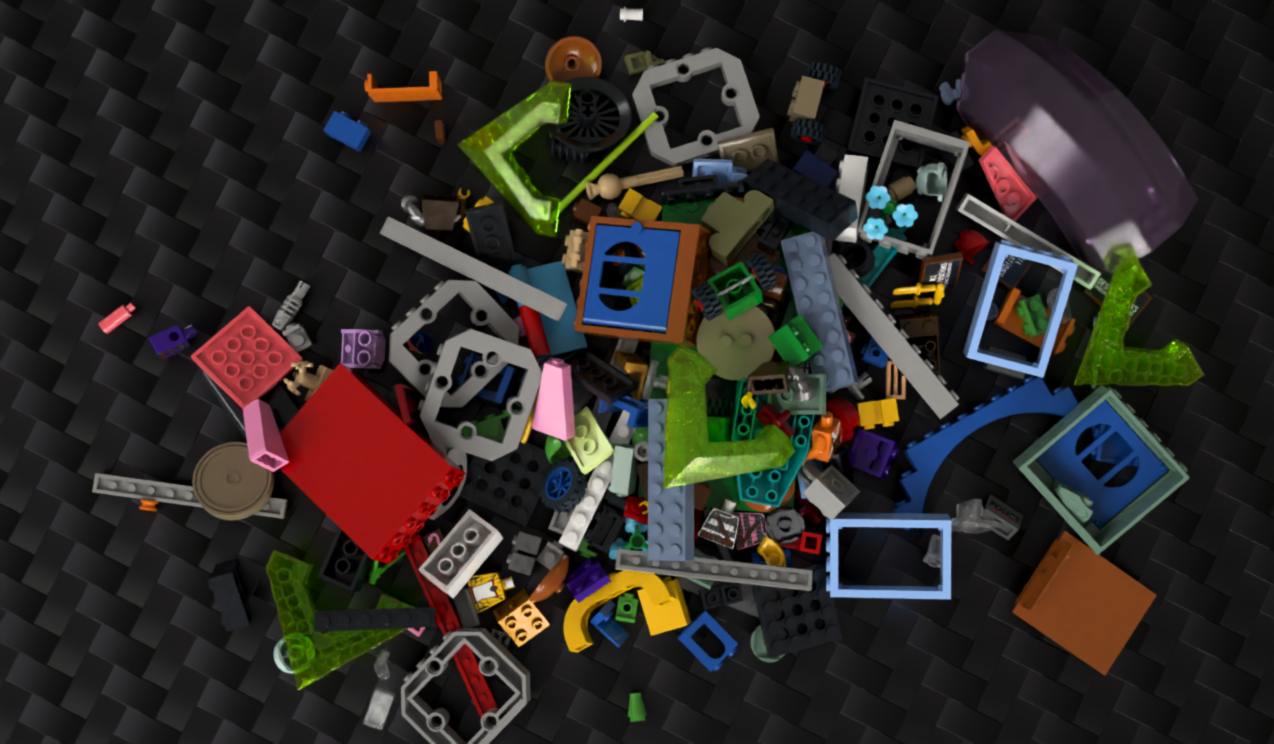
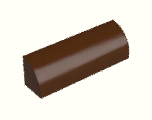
M712 256L707 270L706 282L708 279L739 262L732 261L726 266ZM773 272L776 276L777 284L763 291L762 298L781 304L788 284L787 275Z

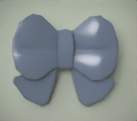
M957 79L956 89H951L947 82L942 83L939 87L942 102L946 105H951L953 101H958V99L964 102L968 101L971 91L967 82Z

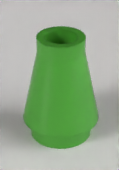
M641 693L630 694L628 710L630 722L645 721L647 713Z

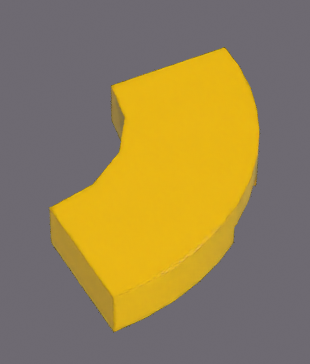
M766 534L757 548V552L764 557L766 565L786 567L785 555L781 546L775 539L773 540Z

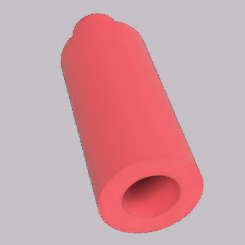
M129 303L127 306L121 305L98 323L100 328L108 334L132 316L131 312L136 307L133 303Z

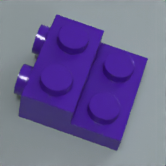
M860 428L849 453L851 467L884 480L885 476L888 477L891 473L892 466H890L892 458L896 459L899 454L898 444Z
M594 557L585 560L582 566L576 570H570L564 582L579 603L611 582V580Z

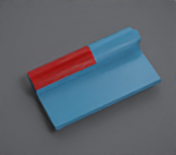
M562 261L529 269L526 266H522V264L512 266L508 272L510 276L567 303L558 322L517 301L528 344L535 359L539 360L587 348L584 333L574 331V319L577 316V308Z

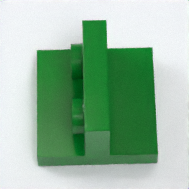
M801 314L768 337L783 360L795 366L823 348V345Z

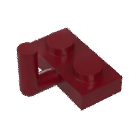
M768 402L755 414V417L780 444L796 432L786 422L787 418L791 415V412L787 409L779 414Z
M798 487L794 493L796 503L801 506L798 511H800L802 516L806 514L816 525L825 516L807 498L801 499L800 488Z

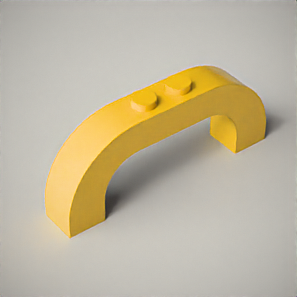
M623 570L619 573L609 574L608 577L611 582L578 603L574 599L570 604L564 619V637L569 651L579 652L594 644L588 632L587 623L591 612L598 606L634 587H642L648 593L653 606L661 608L677 599L671 586L661 576L652 573Z

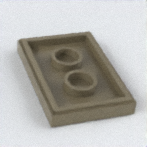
M773 128L717 142L720 159L732 160V166L744 167L747 172L754 171L766 159L779 164Z

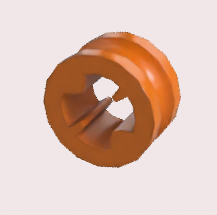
M140 499L142 505L139 506V509L157 511L155 505L158 504V501Z

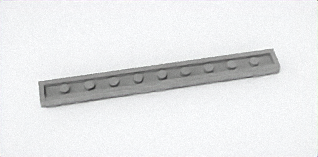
M95 473L92 490L94 493L202 507L195 496L193 486ZM270 497L264 507L253 515L285 519L288 499Z
M617 549L616 570L805 591L812 590L813 570L694 557V560L691 561L648 560V552Z

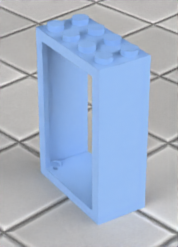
M1001 239V243L995 242L963 353L970 359L1044 378L1078 264L1074 263L1073 258L1059 254L1057 258L1054 257V253L1040 249L1038 253L1034 252L1035 249L1020 244V248L1015 247V243ZM1008 255L1062 268V280L1037 362L1032 363L982 350L978 347L1004 258H1007Z
M839 513L832 521L826 518V533H830V537H826V552H830V556H826V572H830V575H826V591H830V597L951 599V518L949 514ZM842 527L938 528L940 530V585L938 587L842 585V583H838V529H842Z

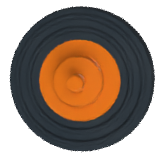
M627 242L614 245L608 255L637 257L636 249ZM606 261L608 271L617 276L628 274L634 264Z

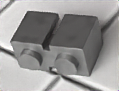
M523 531L515 534L512 545L515 546L513 553L509 552L506 564H509L508 569L530 576L536 558L519 553L518 550L537 555L543 537Z

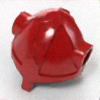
M967 229L960 233L958 240L955 242V247L959 252H962L963 259L973 264L975 261L972 257L991 242L977 231Z

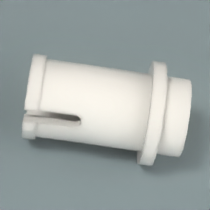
M620 8V20L624 22L626 20L643 21V9Z

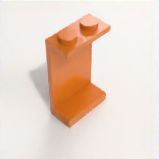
M429 71V87L378 89V83L372 74H367L368 80H365L364 83L365 91L368 92L369 97L374 102L442 100V81L437 71Z
M1012 288L1006 295L998 315L992 323L1041 349L1045 333L1031 338L1025 335L1022 329V318L1017 315L1015 307L1017 306L1016 302L1027 298L1020 295V290ZM1044 307L1049 320L1052 311ZM1062 317L1051 351L1052 355L1061 353L1066 347L1067 343L1065 340L1075 329L1073 325L1076 321L1075 319Z

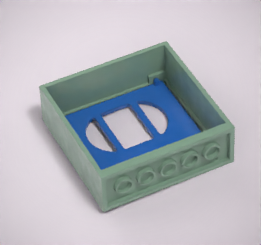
M1103 385L1097 388L1012 461L1097 555L1190 478L1186 474L1188 469L1181 462H1178L1175 458L1173 459L1175 455L1167 447L1165 448L1162 444H1159L1162 442L1155 433L1147 430L1149 426L1141 418L1133 415L1135 413L1133 408L1129 404L1120 401L1122 396L1110 386L1106 388ZM1096 424L1110 425V428L1076 455L1077 439L1086 428ZM1117 431L1132 447L1133 451L1097 480L1081 461ZM1138 456L1139 465L1137 472L1128 483L1118 487L1104 486L1109 479ZM1052 477L1072 487L1074 491H1080L1090 497L1089 499L1093 501L1090 507L1093 511L1090 519L1083 523L1067 510L1052 488Z

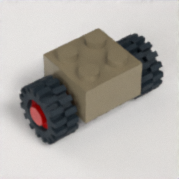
M819 62L809 63L806 76L802 75L801 80L796 81L792 97H795V99L791 100L787 115H790L789 121L793 122L790 137L814 145L824 143L827 127L814 122L822 90L838 88L842 72L837 67Z

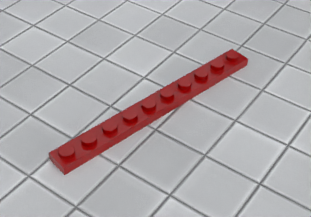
M421 534L411 537V542L404 549L430 607H437V622L443 636L450 630L454 632L458 628H463L449 596L418 570L430 554ZM464 644L453 658L482 718L490 708L499 709L485 676L479 670V662L474 652Z

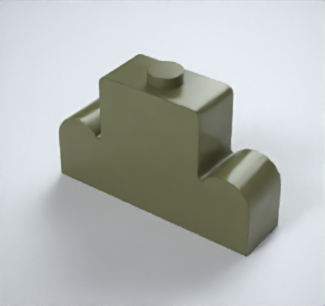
M752 190L746 193L743 203L728 193L723 192L714 203L708 206L706 213L701 218L703 227L713 232L709 239L711 255L728 266L774 210L773 199L760 191Z

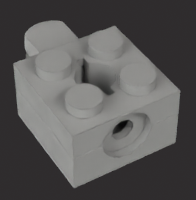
M806 462L798 471V476L809 485L803 494L831 521L860 493L833 465L821 473L812 463Z

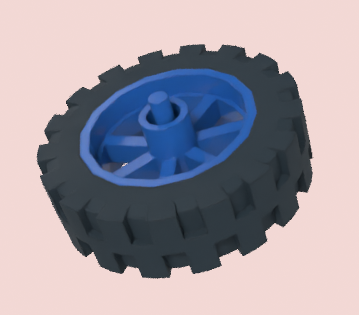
M561 459L558 463L554 462L552 467L546 470L547 473L543 475L541 479L543 480L542 484L539 486V489H541L539 495L546 507L560 513L561 511L565 513L569 509L573 510L575 505L581 502L580 499L582 496L584 497L586 493L585 488L588 486L586 482L588 476L581 472L577 463L568 459Z

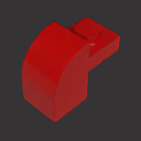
M836 397L826 402V411L831 412L834 418L841 420V444L852 439L854 435L853 428L860 424V416L857 409L850 402Z
M803 531L799 539L791 543H779L781 547L819 554L822 535Z

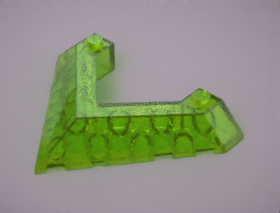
M558 81L549 82L457 144L537 234L556 237L560 199L542 196L530 182L531 180L524 170L520 169L515 162L511 152L546 122L554 124L567 123L571 83Z
M1133 253L1116 265L1074 385L1190 386L1202 377L1204 373L1186 344L1174 340L1160 351L1124 346L1123 339L1125 331H1128L1132 304H1135L1136 297L1152 286L1148 276Z
M683 344L679 345L668 358L669 376L666 393L668 400L664 441L666 442L663 464L665 471L662 489L783 467L795 450L789 437L775 424L765 425L754 440L709 443L705 384L717 369L701 354Z
M273 550L266 566V571L269 576L285 644L289 652L292 671L295 675L297 690L306 687L408 629L314 632V612L317 611L306 585L314 565ZM382 594L376 609L416 607Z

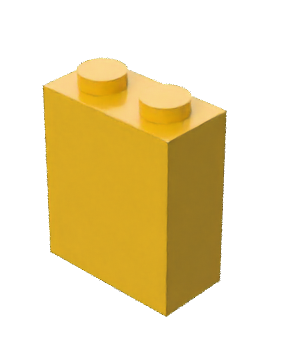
M671 576L663 578L671 586L677 599L661 608L653 606L645 589L637 590L651 636L687 626L692 622L678 577L674 579Z

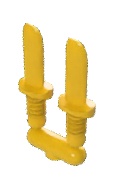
M918 282L916 286L896 288L893 291V295L912 293L920 295L922 292L935 291L933 299L930 297L918 298V296H914L913 300L895 301L890 304V308L912 307L917 309V306L931 305L933 302L938 305L941 303L942 298H944L945 285L943 283H938L937 286L935 284L921 285Z

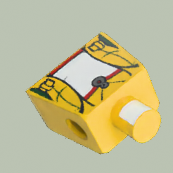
M499 572L473 575L468 580L477 613L507 598L505 591L515 588L512 576L501 579Z

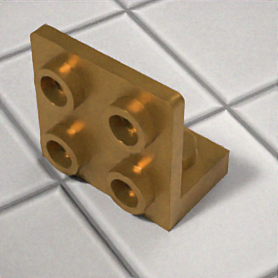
M615 350V360L622 366L625 372L629 373L628 376L638 382V389L629 394L635 401H640L641 396L644 394V381L649 374V367L637 353Z
M525 588L493 610L497 622L518 647L550 625L535 604L528 600L530 596Z

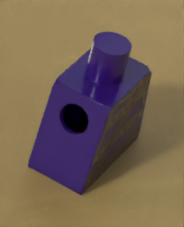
M175 325L148 339L157 355L164 361L189 347L188 339L196 336L197 333L192 325L184 329Z

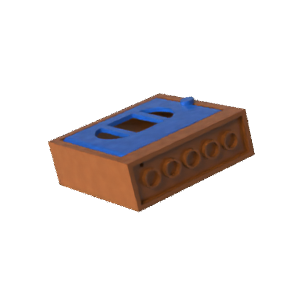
M591 216V220L588 223V240L585 243L586 255L582 263L583 275L579 283L580 296L577 299L578 309L577 316L574 319V331L591 336L696 348L701 311L691 290L706 282L710 255L709 239L713 232L699 224ZM632 242L643 250L646 257L606 255V253L618 243ZM604 262L645 265L642 291L601 288ZM600 295L639 298V301L627 310L615 311L603 303ZM595 325H604V326H613V327L640 329V330H648V331L666 332V334L652 333V332H643V331H634V330H625V329H616V328H607V327H598V326H595Z

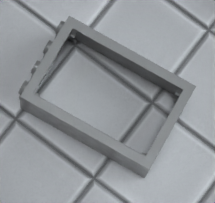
M894 120L872 186L880 187L884 185L898 141L903 138L954 153V156L958 159L929 244L924 243L923 247L885 235L881 240L876 238L870 239L867 236V232L863 229L867 220L873 217L875 209L869 206V201L866 202L857 234L861 238L860 240L871 243L875 241L883 248L890 249L891 246L897 248V252L906 255L909 252L914 253L916 258L923 260V258L931 257L934 254L969 151L970 142Z

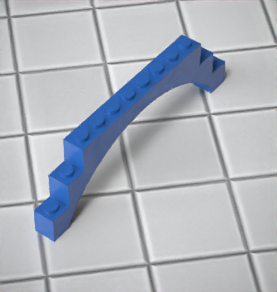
M1032 375L1023 380V385L1018 387L1016 384L1006 389L1008 393L1003 396L997 394L990 398V403L986 405L981 403L973 408L974 412L970 414L965 412L957 416L958 421L952 424L949 421L941 425V430L938 432H928L923 435L924 439L920 442L914 440L907 444V449L903 450L914 471L912 472L910 469L902 473V478L898 482L909 501L903 499L896 503V508L892 509L893 512L922 513L929 485L945 457L966 436L983 425L1003 417L1021 413H1045L1065 417L1079 405L1070 388H1062L1060 386L1050 393L1042 377L1034 378Z

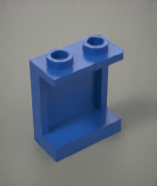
M1098 424L1092 427L1091 435L1094 437L1093 441L1110 428V425ZM1116 431L1089 455L1093 461L1118 464L1133 449ZM1138 456L1129 462L1127 466L1138 467Z

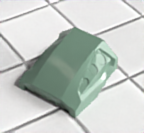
M1054 479L1052 488L1058 499L1077 519L1083 523L1086 522L1093 513L1090 509L1093 501L1084 493L1077 490L1074 491L1072 487Z

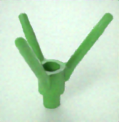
M404 550L399 553L393 562L384 566L379 564V561L374 562L373 560L370 566L368 583L375 584L377 578H380L381 573L404 556L406 551Z

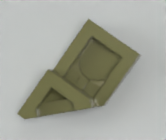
M648 50L624 57L629 75L644 72L652 65L661 66L665 64V60L653 56Z

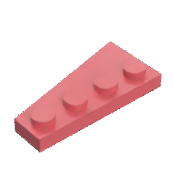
M991 146L982 155L979 162L1003 215L1016 221L1037 197L995 146Z

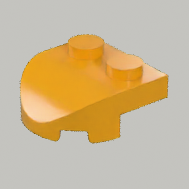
M967 126L961 130L963 133L961 136L962 140L970 142L969 148L971 147L979 155L982 156L992 146L990 141L984 138L979 140L972 128Z

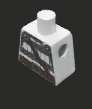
M725 499L722 509L714 506L700 529L698 536L733 549L740 517L733 513L736 502Z

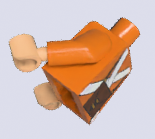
M826 411V415H821V418L814 426L811 434V447L801 466L807 460H812L813 458L829 462L841 444V420L834 418L831 412Z

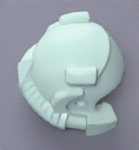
M940 162L938 164H928L925 167L921 166L917 170V193L920 195L938 196V201L943 202L947 191L946 165Z

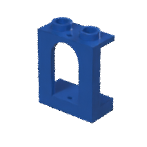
M472 352L470 356H466L463 364L466 368L463 374L460 373L457 380L459 386L469 377L470 365L476 361H483L481 356ZM507 365L499 372V374L504 376L497 393L482 388L476 396L503 405L516 369Z
M630 394L611 405L600 399L598 412H623L625 410L630 413L627 422L628 426L632 428L648 427L647 401L642 399L635 401Z
M703 610L677 636L710 672L713 669L717 671L724 664L722 660L727 655L731 657L738 650L736 648L738 643L706 610ZM703 624L725 645V651L716 659L708 656L691 638Z

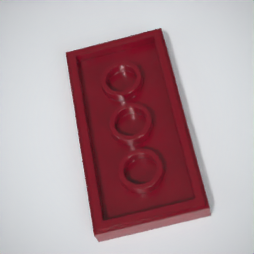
M403 384L395 385L403 424L425 430L426 428L419 416L420 411H417L420 400H425V398L415 388Z

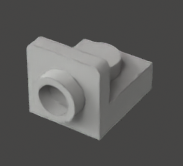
M292 323L282 332L297 353L313 346L304 326L301 324Z
M935 534L931 536L927 554L923 558V562L928 563L932 567L940 568V536Z
M556 540L553 543L548 541L536 560L551 570L565 553L562 550L564 546Z

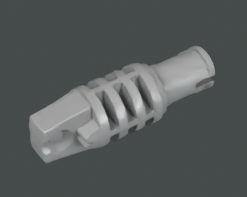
M300 280L293 293L289 294V296L287 295L286 300H284L283 305H281L272 323L274 327L284 331L293 321L294 316H296L299 308L303 305L302 299L310 288L309 285Z

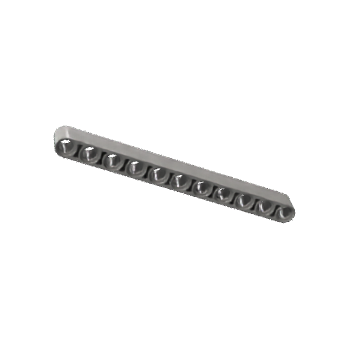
M387 217L379 233L558 322L567 306V303L393 218Z

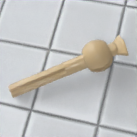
M682 166L620 179L617 175L605 174L600 177L598 184L585 182L586 193L589 201L598 194L605 199H614L621 194L623 189L684 177Z

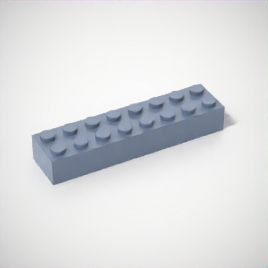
M812 231L781 240L798 315L801 314L823 345V348L808 358L812 374H826V392L859 384L824 237Z
M648 399V560H694L693 399Z

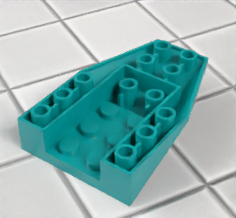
M741 379L737 381L731 431L739 500L779 508L808 454L814 415H790L786 422L796 432L780 444L755 417V414L768 403V394L752 395L756 402V407L752 409L748 404L746 409L741 403V399L747 395L745 393L747 380Z

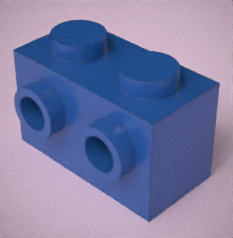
M334 111L323 130L328 136L358 152H361L371 134L366 123L360 120L357 122L351 120V116L343 111L341 113Z
M868 332L867 337L869 339L867 344H863L859 354L862 355L860 360L883 368L889 356Z

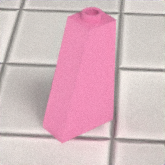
M553 358L544 363L532 429L566 441L575 436L571 365L564 363L562 359Z
M260 399L252 401L243 408L249 459L274 472L287 464L289 459L270 405Z

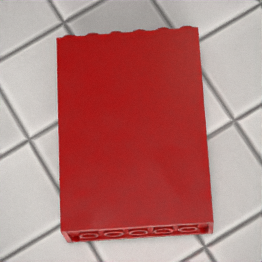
M341 363L280 432L289 462L280 467V469L372 560L387 564L393 562L398 557L399 551L411 542V537L424 527V522L428 517L436 513L440 503L449 498L452 489L463 481V477L466 474L418 428L404 425L401 412L358 372Z

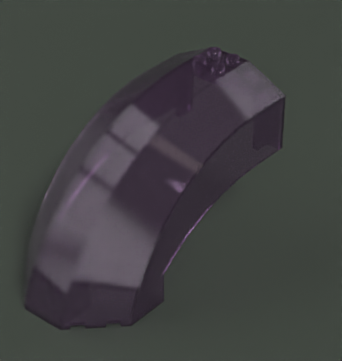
M1001 30L992 31L965 54L964 62H966L960 82L959 89H961L959 100H957V111L966 125L974 130L977 137L990 141L991 145L1000 151L1031 187L1053 216L1083 263L1112 273L1152 252L1183 225L1199 200L1177 161L1149 122L1109 80L1072 51L1046 37Z

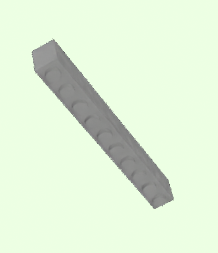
M835 253L830 255L829 260L839 297L940 419L959 405L957 400L960 398L953 390L949 391L944 386L947 382L940 374L938 376L932 371L934 366L928 359L924 361L920 357L922 353L915 344L911 346L907 341L909 336L903 329L900 331L895 326L896 320L891 314L886 315L882 309L885 307L878 299L873 300L870 296L872 291L866 284L861 285L857 280L860 278L853 269L849 270L845 266L848 262L841 254L837 256Z

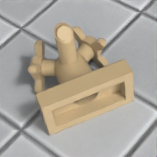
M308 361L293 362L291 367L299 370V372L294 371L292 373L293 378L296 380L292 382L285 378L284 383L297 396L301 395L297 390L299 386L309 389L304 399L308 401L333 370L320 365L316 375H313L306 371V367H313V363Z

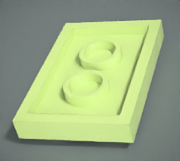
M587 406L574 416L575 436L566 441L563 440L581 472L585 475L615 452L613 445L593 412Z

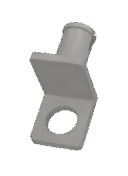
M863 372L858 377L859 384L845 387L857 402L864 398L860 390L872 382L871 377L863 381L869 376L866 372ZM836 390L829 391L828 395L834 393Z

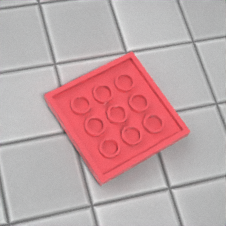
M250 306L190 356L242 409L252 401L262 398L295 368L291 367V363L303 361V358Z

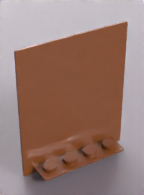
M1064 531L1059 540L1055 539L1026 586L1024 585V589L1014 602L1016 606L1012 612L1105 676L1157 595Z

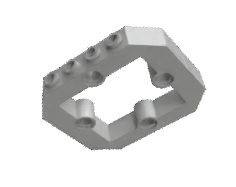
M705 48L701 50V53L695 55L694 53H689L680 60L670 59L664 65L649 66L642 74L632 94V100L640 124L653 111L664 116L662 121L655 120L643 133L651 156L673 167L693 162L694 159H703L718 154V141L752 133L760 118L741 60L718 48ZM681 67H685L688 69V73L681 74L678 70ZM721 67L726 82L722 90L721 100L727 106H734L740 127L716 135L710 130H704L699 134L697 141L670 149L664 127L668 123L669 114L666 108L656 106L651 89L675 81L687 82L694 75ZM728 91H733L736 94V96L734 98L727 97L726 93ZM709 138L712 143L704 145L702 139Z
M448 280L445 283L441 281L434 287L436 291L431 296L427 294L419 301L421 305L417 309L413 307L405 314L408 318L403 322L399 320L391 327L393 332L390 333L389 362L424 398L427 394L423 392L426 382H431L433 376L430 373L433 362L427 359L417 361L403 344L424 324L433 322L436 319L437 312L457 293L473 309L470 314L473 324L477 326L487 324L500 339L518 345L519 326L477 281ZM423 309H428L431 312V317L428 320L421 316ZM478 311L485 313L484 321L477 319L476 314ZM495 352L487 360L489 362L496 361L497 353ZM483 361L472 363L469 367L470 376L451 395L445 391L440 407H463L508 362L502 361L496 367H489ZM422 364H427L430 368L429 373L426 375L420 372ZM478 365L484 368L482 376H478L475 373V368Z
M471 328L445 340L444 344L440 343L437 355H440L438 362H433L430 371L433 374L431 382H426L423 391L427 393L425 400L421 399L417 411H420L419 416L431 440L490 461H494L516 450L542 378V371L531 349ZM460 347L482 353V360L489 367H496L502 361L526 369L517 396L509 398L506 402V408L510 413V417L501 441L477 434L475 425L467 420L461 421L457 427L435 420L444 393L452 385L451 373ZM496 352L497 360L489 362L487 360L488 353ZM439 376L447 378L445 386L441 387L436 384ZM516 401L521 402V409L513 411L511 409L512 403ZM464 426H469L472 428V432L470 435L464 436L461 434V429Z
M458 628L454 632L450 630L442 638L444 642L440 646L436 644L429 652L431 656L427 660L423 658L417 664L418 670L415 673L410 672L403 679L405 684L401 687L402 716L430 744H489L530 701V672L485 628ZM464 644L481 659L479 670L483 675L492 676L496 673L515 692L500 709L490 708L482 716V728L468 743L448 725L450 714L446 709L437 708L433 710L418 695L434 676H438L446 670L448 661ZM434 660L439 662L440 669L433 666ZM487 660H491L494 663L495 667L493 669L487 666ZM435 716L441 718V724L435 721ZM489 716L495 717V724L489 721Z

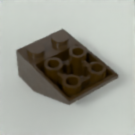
M934 312L895 315L897 322L895 326L899 331L903 329L909 336L907 341L911 346L915 344L922 352L920 357L924 361L928 359L934 366L932 371L934 373L940 372L938 316Z

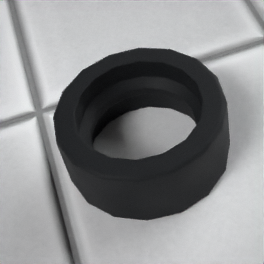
M857 240L856 243L846 242L838 250L837 256L841 254L846 259L850 252L863 250L866 253L865 262L860 267L848 269H853L860 278L866 276L872 270L875 263L873 251L866 242Z

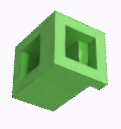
M623 593V596L619 595L615 620L635 623L638 598H635V594ZM625 604H629L631 606V609L629 611H625L623 609V606Z

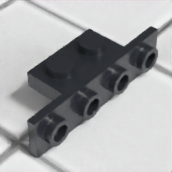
M714 174L678 179L679 190L661 193L662 205L672 206L684 202L711 201L718 198L723 192L733 197L738 196L739 184L736 182L718 185L717 176Z

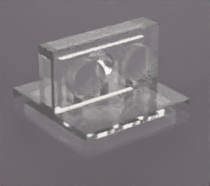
M651 360L642 401L648 402L653 387L670 392L673 390L674 382L671 381V377L660 375L659 378L656 377L659 361Z
M972 499L957 504V515L951 519V530L978 534L996 529V521L981 519L983 515L982 500Z

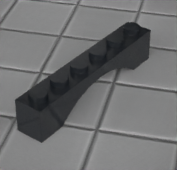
M437 607L314 612V632L437 627Z

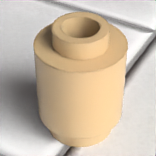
M910 176L902 177L887 186L888 194L898 202L912 194L913 190L916 189V185Z

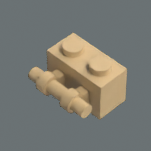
M576 229L575 231L570 230V235H566L565 246H568L567 254L563 253L562 265H565V270L583 273L582 263L586 255L585 243L588 240V232Z

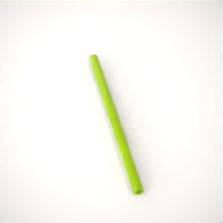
M653 111L544 219L550 223L586 188L585 182L591 183L659 116Z

